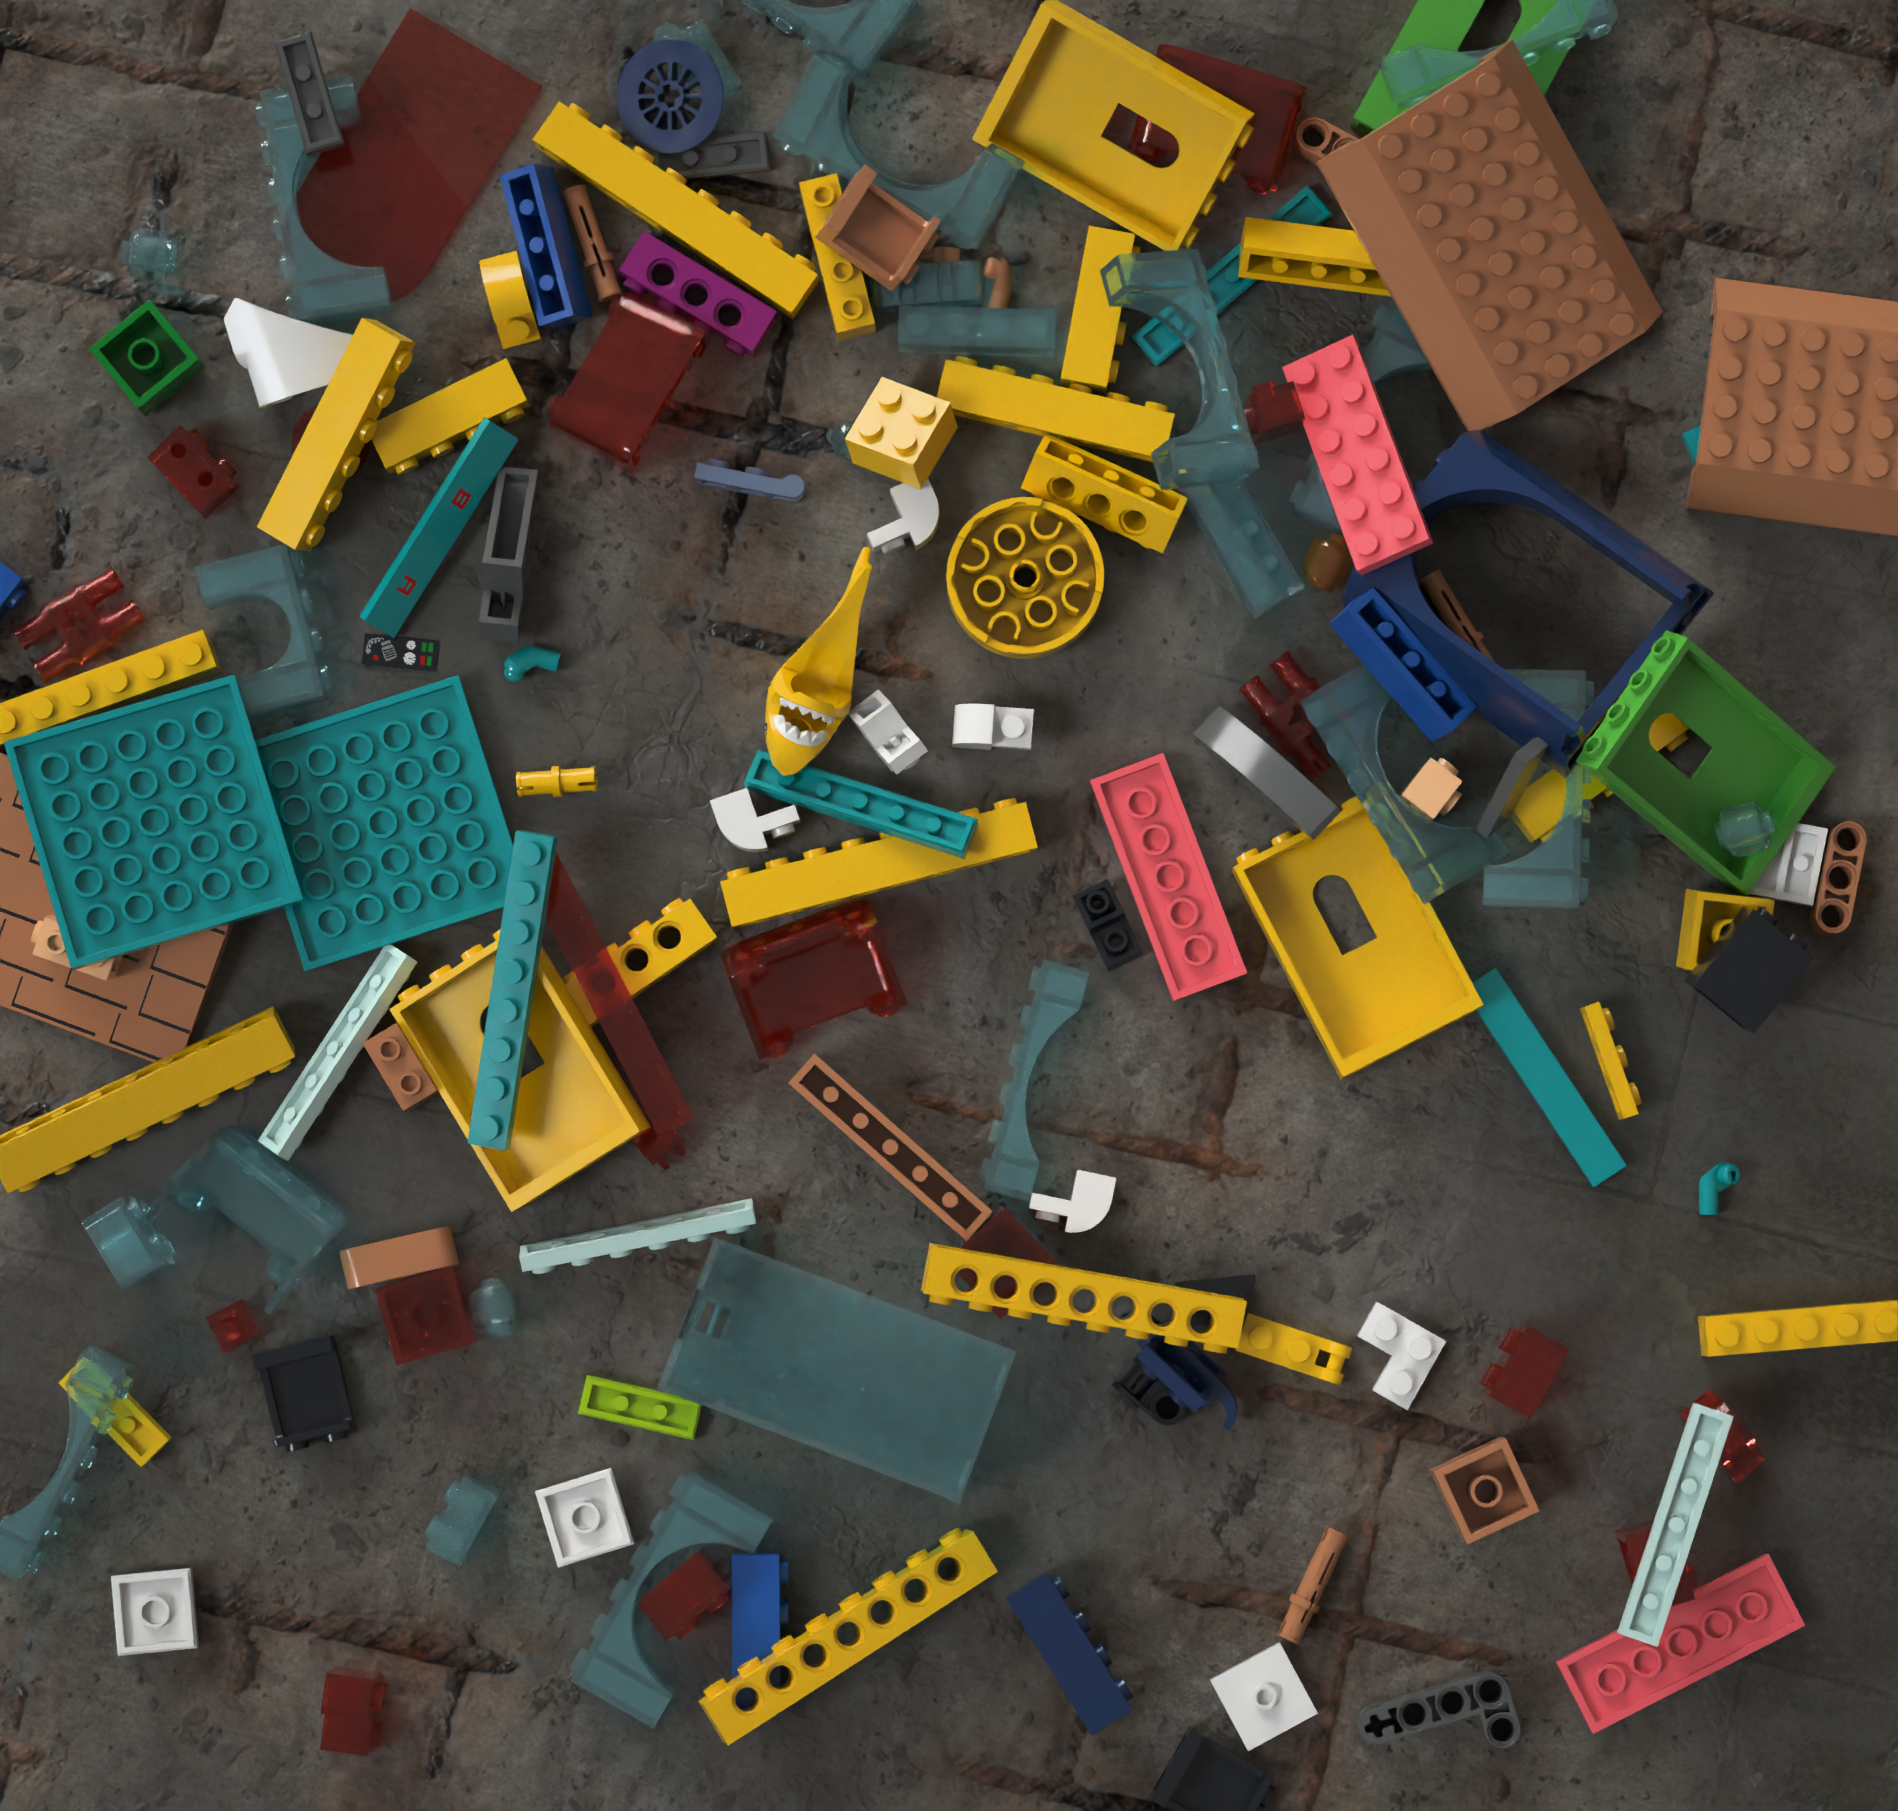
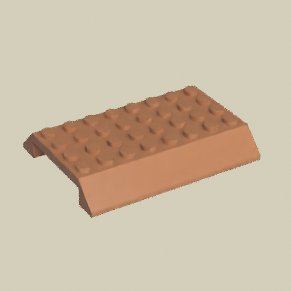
M1509 40L1478 60L1479 64L1363 138L1345 143L1316 162L1467 431L1483 430L1517 415L1646 332L1663 312L1513 40Z
M1715 278L1710 317L1714 318L1702 416L1696 463L1690 472L1686 509L1898 537V302Z

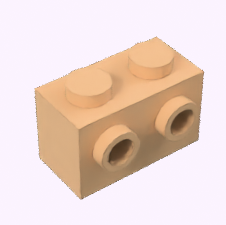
M1430 757L1395 802L1427 825L1438 813L1445 816L1462 794L1456 790L1462 783V780L1456 777L1459 771L1443 758L1435 761Z

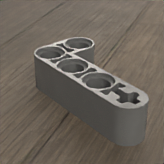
M1489 1670L1473 1673L1368 1705L1360 1710L1355 1721L1356 1729L1361 1737L1371 1744H1383L1477 1715L1481 1732L1485 1739L1495 1747L1509 1748L1518 1741L1521 1733L1520 1723L1506 1681L1497 1673ZM1490 1679L1497 1681L1499 1685L1498 1695L1492 1700L1481 1699L1479 1695L1480 1685ZM1449 1691L1458 1692L1461 1696V1704L1453 1712L1444 1711L1441 1707V1699ZM1410 1703H1419L1423 1707L1422 1718L1416 1723H1407L1403 1719V1710ZM1392 1708L1394 1717L1400 1725V1728L1394 1730V1725L1391 1722L1384 1723L1379 1726L1380 1733L1374 1734L1370 1729H1365V1726L1370 1724V1716L1376 1715L1379 1720L1392 1718L1388 1713V1710ZM1499 1718H1505L1510 1722V1733L1501 1739L1494 1738L1491 1734L1492 1723Z

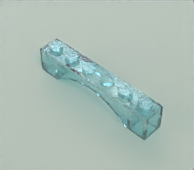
M1557 0L1540 22L1523 35L1513 39L1528 66L1540 59L1538 56L1540 53L1551 49L1554 54L1561 53L1576 45L1574 40L1589 35L1592 40L1608 34L1612 31L1611 26L1615 24L1619 14L1613 0ZM1417 44L1382 58L1379 68L1396 110L1405 106L1409 109L1477 66L1479 59L1501 45L1479 51L1455 52L1438 50Z
M1043 960L1042 968L1033 967L1028 986L1029 990L1035 991L1032 1006L1023 1005L1018 1024L1019 1028L1025 1029L1022 1044L1013 1043L1008 1066L1015 1067L1012 1082H1003L998 1104L1005 1105L1001 1121L993 1120L988 1142L995 1144L991 1159L983 1158L978 1177L979 1181L985 1182L983 1189L985 1191L1030 1202L1039 1161L1031 1145L1026 1124L1025 1100L1029 1077L1036 1058L1047 1040L1065 1021L1079 1012L1089 971Z
M94 1344L83 1349L65 1384L69 1400L70 1427L66 1449L57 1471L46 1488L29 1505L0 1519V1572L16 1581H19L28 1573L33 1575L40 1566L45 1555L40 1549L45 1539L51 1540L58 1531L63 1520L58 1517V1514L63 1504L70 1505L80 1488V1483L76 1482V1479L81 1469L88 1470L98 1452V1449L93 1446L99 1434L106 1435L116 1417V1414L111 1411L117 1399L124 1400L134 1382V1379L129 1377L134 1365Z

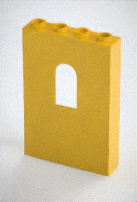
M1045 0L1041 3L972 140L1175 256L1183 247L1189 249L1196 239L1200 229L1195 227L1199 216L1201 214L1207 216L1215 204L1218 195L1214 194L1213 191L1218 181L1221 180L1225 183L1234 169L1236 161L1232 160L1231 157L1237 146L1243 149L1255 129L1249 124L1255 114L1058 0ZM1119 103L1170 132L1177 139L1179 155L1172 165L1163 168L1153 166L1102 136Z
M1362 794L1342 803L1343 811L1314 840L1304 832L1294 835L1292 830H1289L1271 840L1273 847L1259 853L1257 848H1254L1237 857L1238 865L1232 869L1236 881L1340 1080L1481 1009L1484 1005L1374 795L1364 800ZM1329 875L1339 876L1347 881L1377 937L1344 955L1341 954L1313 899L1314 886L1321 878Z
M500 930L492 935L495 939L493 943L485 948L478 944L461 955L462 963L454 968L447 964L429 975L431 983L421 989L417 984L397 996L400 1003L389 1009L467 1139L484 1039L481 1017L484 1010L489 1006ZM542 945L528 1036L545 1063L520 1080L510 1149L503 1151L471 1144L511 1212L525 1207L651 1128Z

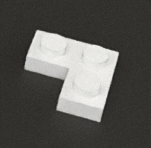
M1378 1302L1374 1304L1357 1337L1391 1355L1372 1391L1408 1410L1446 1341Z

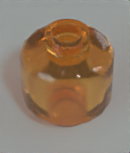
M1333 531L1329 538L1325 536L1314 537L1301 562V568L1306 573L1304 579L1310 584L1330 593L1333 592L1334 588L1342 589L1347 586L1351 571L1355 567L1344 536Z

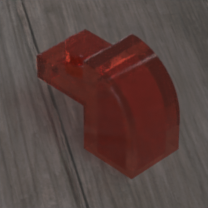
M1708 1389L1693 1403L1734 1416L1719 1464L1728 1477L1735 1484H1738L1763 1463L1766 1457L1758 1448V1442L1743 1423ZM1692 1404L1679 1414L1685 1423H1687Z

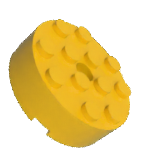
M1035 497L1005 499L978 512L965 524L957 535L947 563V594L951 609L958 623L976 643L1004 657L1014 659L1041 658L1057 653L1072 644L1084 633L1094 619L1104 586L1103 559L1093 534L1073 512ZM1021 568H1029L1034 571L1037 579L1032 586L1022 587L1014 581L1015 572Z

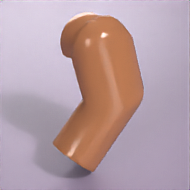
M990 257L986 260L983 274L986 278L994 279L987 312L1005 316L1012 291L1010 264L1003 258L997 260L994 257Z

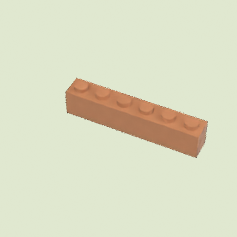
M813 1054L788 1082L789 1085L964 1240L968 1241L993 1212L816 1054Z

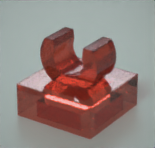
M662 1115L650 1125L651 1128L637 1136L633 1142L653 1166L658 1163L661 1168L667 1170L670 1167L664 1159L667 1153L675 1149L683 1156L686 1152L680 1143L683 1139Z
M244 1299L206 1317L223 1353L261 1335Z

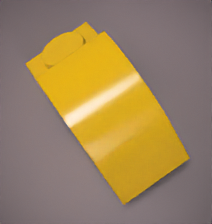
M517 251L480 260L479 264L485 291L503 349L541 339Z

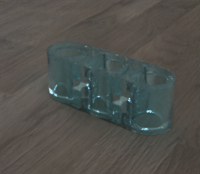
M980 261L920 264V268L908 284L902 281L893 291H890L869 276L873 312L961 307L985 302L982 263Z

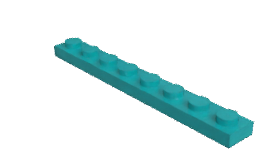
M517 830L515 832L468 1144L503 1151L510 1149L558 837L524 830Z

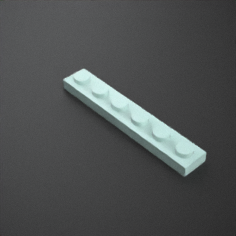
M391 944L383 947L258 1139L260 1143L276 1155L289 1161L294 1151L301 1145L304 1136L317 1116L323 1111L326 1102L337 1085L344 1079L346 1071L359 1051L364 1047L362 1043L368 1040L380 1019L388 1011L389 1005L402 985L409 979L411 971L417 964L416 960Z
M752 1198L522 1245L520 1246L519 1254L522 1272L532 1270L534 1274H542L556 1268L555 1265L571 1262L573 1266H581L595 1260L594 1257L610 1254L611 1258H620L632 1254L633 1249L648 1246L650 1250H658L672 1245V1241L687 1238L689 1242H697L711 1236L710 1233L724 1230L728 1234L744 1232L750 1228L749 1225L756 1224L754 1204Z
M1696 1403L1692 1404L1617 1633L1658 1647L1734 1416Z

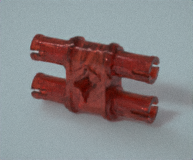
M112 566L85 585L75 583L72 585L73 589L49 604L46 602L42 604L43 607L40 608L41 613L19 627L12 629L13 634L19 638L18 642L25 651L53 632L61 635L63 639L61 640V646L39 660L32 662L35 669L39 670L38 674L45 683H48L52 678L74 664L77 667L80 665L84 666L86 664L85 661L108 646L114 647L115 643L118 642L117 637L137 624L146 621L133 599L105 618L102 616L98 617L95 612L97 609L96 605L125 588L122 580H119V576ZM72 613L84 621L85 637L73 629L75 623Z
M1287 650L1280 658H1277L1269 665L1270 669H1273L1291 692L1289 694L1290 698L1286 702H1283V700L1278 702L1261 681L1258 674L1238 691L1243 694L1261 716L1258 719L1260 721L1259 725L1261 727L1265 726L1283 748L1281 752L1287 756L1291 754L1313 782L1332 766L1309 740L1312 737L1310 734L1314 730L1318 732L1322 730L1341 753L1342 757L1357 747L1362 740L1355 735L1340 716L1342 713L1341 707L1339 705L1336 706L1317 683L1319 680L1313 676L1309 678ZM1310 706L1313 707L1306 717L1308 724L1305 725L1304 722L1299 721L1296 724L1288 725L1295 714L1294 707L1298 711L1304 708L1307 709Z

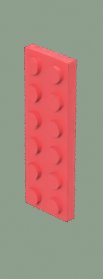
M1352 334L1282 367L1357 572L1362 576L1433 544L1356 337Z
M1164 753L1090 780L1092 790L1172 1001L1174 1002L1247 974Z
M1766 1553L1674 1600L1658 1647L1617 1633V1629L1556 1660L1555 1663L1591 1733L1595 1734L1804 1627L1805 1624L1770 1555Z

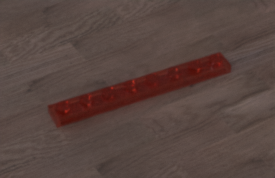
M556 851L546 920L658 1137H661L695 1118Z

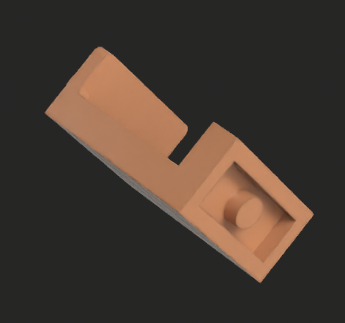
M864 165L852 178L815 235V238L884 287L893 291L902 281L908 284L917 273L920 264L915 261L921 251L927 254L936 243L939 234L934 231L941 220L934 216L930 221H926L872 183L878 173Z

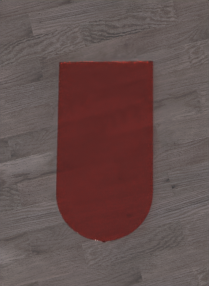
M410 8L339 123L345 146L321 152L292 201L287 218V244L291 259L305 282L320 294L323 299L354 308H373L390 304L413 291L431 270L542 86L512 69L510 65H505L446 30L444 26L434 23Z

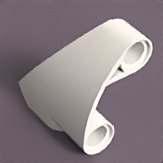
M239 298L233 300L224 317V323L234 355L241 366L248 368L260 408L275 405L292 399L294 395L327 386L353 334L299 321Z

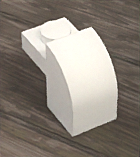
M929 479L926 480L922 489L905 483L890 489V495L901 518L867 533L868 541L874 553L880 550L883 551L884 555L892 553L904 547V539L909 537L917 551L932 539L939 522V505Z
M879 689L849 711L848 715L887 767L894 771L896 775L902 770L913 767L920 757L928 752L921 740L906 725L892 703Z
M992 704L955 705L952 747L991 750V747L1031 750L1034 709L997 707Z
M747 788L710 800L715 818L723 835L731 844L744 851H768L764 835L771 833L773 839L783 837L795 832L794 825L801 823L795 805L757 817Z
M1077 1170L1071 1201L1032 1193L1029 1209L1037 1210L1035 1218L1059 1222L1060 1215L1067 1216L1064 1232L1077 1233L1089 1230L1100 1223L1109 1211L1116 1178Z

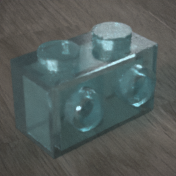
M469 1475L463 1477L461 1482L454 1479L443 1498V1501L449 1503L442 1517L434 1515L424 1533V1536L429 1538L425 1548L459 1567L462 1566L494 1511L502 1493Z

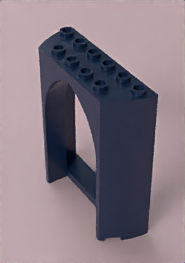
M1468 431L1461 434L1450 449H1444L1435 459L1434 469L1425 480L1420 479L1413 486L1427 527L1438 515L1464 505L1498 502L1527 507L1557 521L1673 604L1584 715L1576 722L1457 636L1438 619L1426 603L1421 592L1417 571L1418 550L1362 576L1354 567L1349 576L1346 590L1341 597V602L1344 603L1345 608L1353 599L1374 588L1475 703L1477 707L1473 711L1522 747L1534 737L1538 736L1548 744L1541 761L1566 778L1578 764L1576 759L1582 752L1585 742L1594 735L1605 719L1608 709L1619 699L1628 686L1631 676L1639 670L1650 654L1653 644L1662 637L1666 630L1681 635L1714 593L1486 431Z

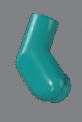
M527 645L508 655L504 662V675L512 682H519L523 680L525 672L535 666L557 672L562 653Z
M1728 1162L1718 1163L1700 1178L1699 1215H1719V1194L1731 1184L1735 1185L1740 1179V1170L1735 1164Z

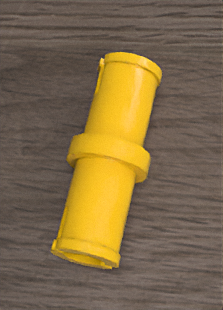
M552 766L551 770L519 771L516 774L517 788L520 787L517 793L519 797L553 794L555 798L562 797L563 793L597 792L598 776H595L597 769L595 766L575 769H561V766Z

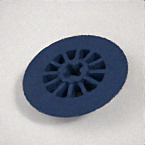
M663 39L652 42L641 48L631 57L620 76L617 88V105L623 125L638 143L655 152L679 153L697 146L713 131L722 112L724 91L720 73L709 55L690 42L679 39ZM680 63L684 67L678 77V64ZM667 64H668V78H667V76H666V74H665V72H664V70H663V66H664V65H667ZM693 71L696 78L685 84ZM654 72H656L660 84L650 79ZM646 84L654 88V94H644ZM701 85V94H689L692 89ZM670 87L672 90L679 91L680 97L674 99L675 106L672 103L665 102V96L670 94ZM655 99L654 104L645 109L644 100ZM691 99H702L700 109L691 105L689 101ZM685 108L695 114V118L691 122L685 112ZM660 110L653 122L649 116ZM677 115H678V117H679L681 123L683 124V127H682L681 129H678V130H677ZM668 116V129L664 130L662 125Z

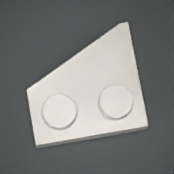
M1797 823L1748 895L1813 907L1828 829Z

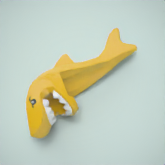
M869 547L862 549L846 591L831 615L784 663L768 688L765 714L766 744L771 763L782 776L798 774L816 758L850 711L859 616L872 571V565L869 564L871 555Z

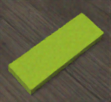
M587 1375L578 1414L694 1440L703 1401Z

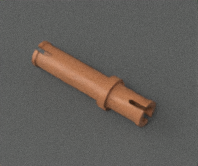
M584 184L570 187L562 193L566 199L574 228L586 259L583 261L586 271H590L600 303L618 299L623 293L620 290L612 266L615 260L613 254L607 251L587 193V187ZM580 211H582V212L584 213V216H585V219H586V222H587V225H588V228H589V231H590V234H591V237H592V238H589V235H588V232H587V230H586V227H585V224H584V221H583V218H582V215H581V212H580ZM593 249H595V250L597 251V254H598V257H599V260H600V264H601V267H602V269H603V272H604V275H605V276H602V274H601V271H600V268H599V265H598V261H597V258H596V255H595Z
M1441 569L1422 578L1419 584L1420 586L1422 585L1446 627L1495 662L1482 641L1485 639L1481 631L1477 632L1460 602L1442 575Z
M1328 1526L1325 1527L1321 1541L1296 1594L1292 1593L1289 1601L1292 1603L1279 1631L1276 1633L1277 1635L1300 1645L1313 1613L1317 1614L1320 1609L1318 1602L1349 1536Z

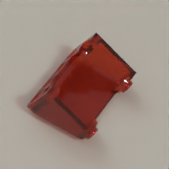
M1159 44L1155 57L1255 114L1249 124L1255 128L1249 141L1243 149L1237 146L1231 157L1232 160L1236 161L1232 172L1242 174L1241 178L1248 182L1246 187L1254 192L1269 194L1270 190L1278 192L1308 89L1296 82L1181 47ZM1139 114L1137 115L1129 142V148L1135 149L1134 153L1137 156L1149 160H1157L1158 155L1165 156L1167 152L1179 155L1178 141L1170 132Z
M628 291L623 297L617 294L612 300L606 313L610 316L608 322L563 397L558 394L553 399L547 410V415L551 417L549 422L551 429L632 475L641 460V457L638 455L643 445L639 443L647 445L650 440L649 434L686 372H690L694 366L691 356L693 358H701L711 341L708 331Z
M867 899L850 900L736 942L727 947L721 955L729 982L759 1060L766 1057L777 1058L786 1054L789 1051V1046L794 1042V1033L867 1007L869 1013L878 1014L879 1017H887L898 1012L901 1007L908 1005L875 914Z

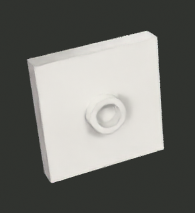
M612 1467L535 1491L558 1568L635 1544Z
M192 1568L111 1576L118 1656L199 1647Z
M1280 1642L1210 1679L1248 1751L1318 1714Z

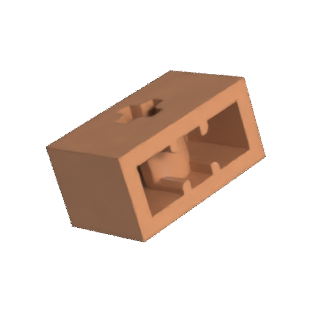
M398 1023L393 1024L362 1043L403 1111L410 1112L439 1094V1091Z

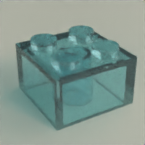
M128 1196L119 1197L81 1221L122 1290L136 1289L175 1264L171 1257L175 1250L164 1233L159 1235L154 1230L150 1222L155 1218L143 1199L138 1201L135 1197Z

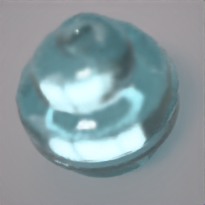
M845 421L826 433L832 450L839 458L851 459L845 438L855 421Z

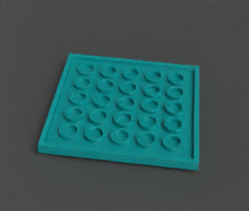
M235 675L4 742L72 970L304 902Z
M459 675L255 740L304 901L284 908L305 972L504 908L514 844Z

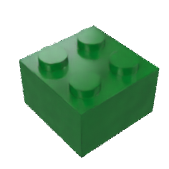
M150 299L89 348L90 352L145 417L206 368Z

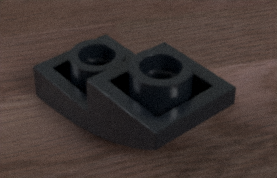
M1108 879L1072 896L1108 972L1144 955Z

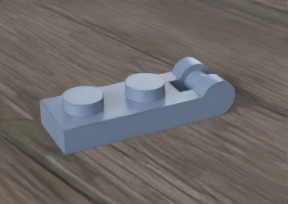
M707 459V464L697 463L694 475L696 484L788 503H798L805 496L804 482L800 476L790 474L781 480L768 477L769 472L760 468L746 467L745 472L730 469V463L716 459Z

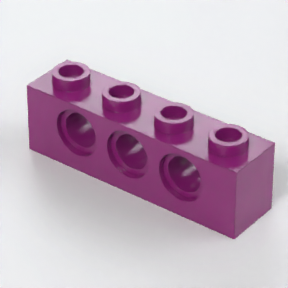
M644 230L619 269L621 278L625 280L623 286L640 297H643L645 292L658 300L656 306L673 317L680 313L692 320L689 324L690 327L706 337H710L711 333L722 338L725 340L723 346L739 357H743L746 353L754 358L778 320L776 310ZM661 269L672 271L674 273L673 281L667 286L656 285L653 282V277L657 271ZM695 289L705 291L708 295L706 302L701 306L689 305L686 302L689 292ZM728 309L736 310L741 314L740 321L731 327L724 326L719 321L720 315Z

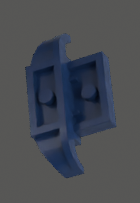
M1131 1310L1123 1312L1117 1317H1124L1131 1312ZM1151 1314L1154 1323L1162 1324L1159 1319ZM1150 1333L1149 1340L1139 1339L1137 1344L1142 1350L1137 1358L1141 1361L1139 1365L1143 1372L1154 1381L1160 1379L1170 1389L1168 1393L1173 1401L1184 1409L1189 1407L1194 1413L1201 1406L1206 1409L1217 1399L1226 1409L1227 1418L1223 1427L1229 1432L1236 1421L1238 1406L1235 1395L1228 1385L1222 1381L1226 1373L1191 1340L1188 1342V1347L1164 1343L1165 1336Z

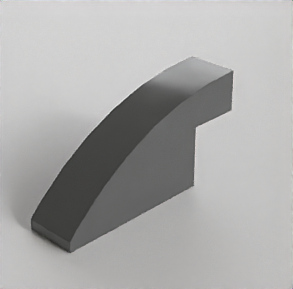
M502 466L498 472L482 562L484 592L478 622L479 639L519 643L533 538L538 470Z
M1219 706L1193 733L1203 747L1211 755L1228 766L1256 798L1313 840L1341 812L1328 797L1285 758L1222 707Z

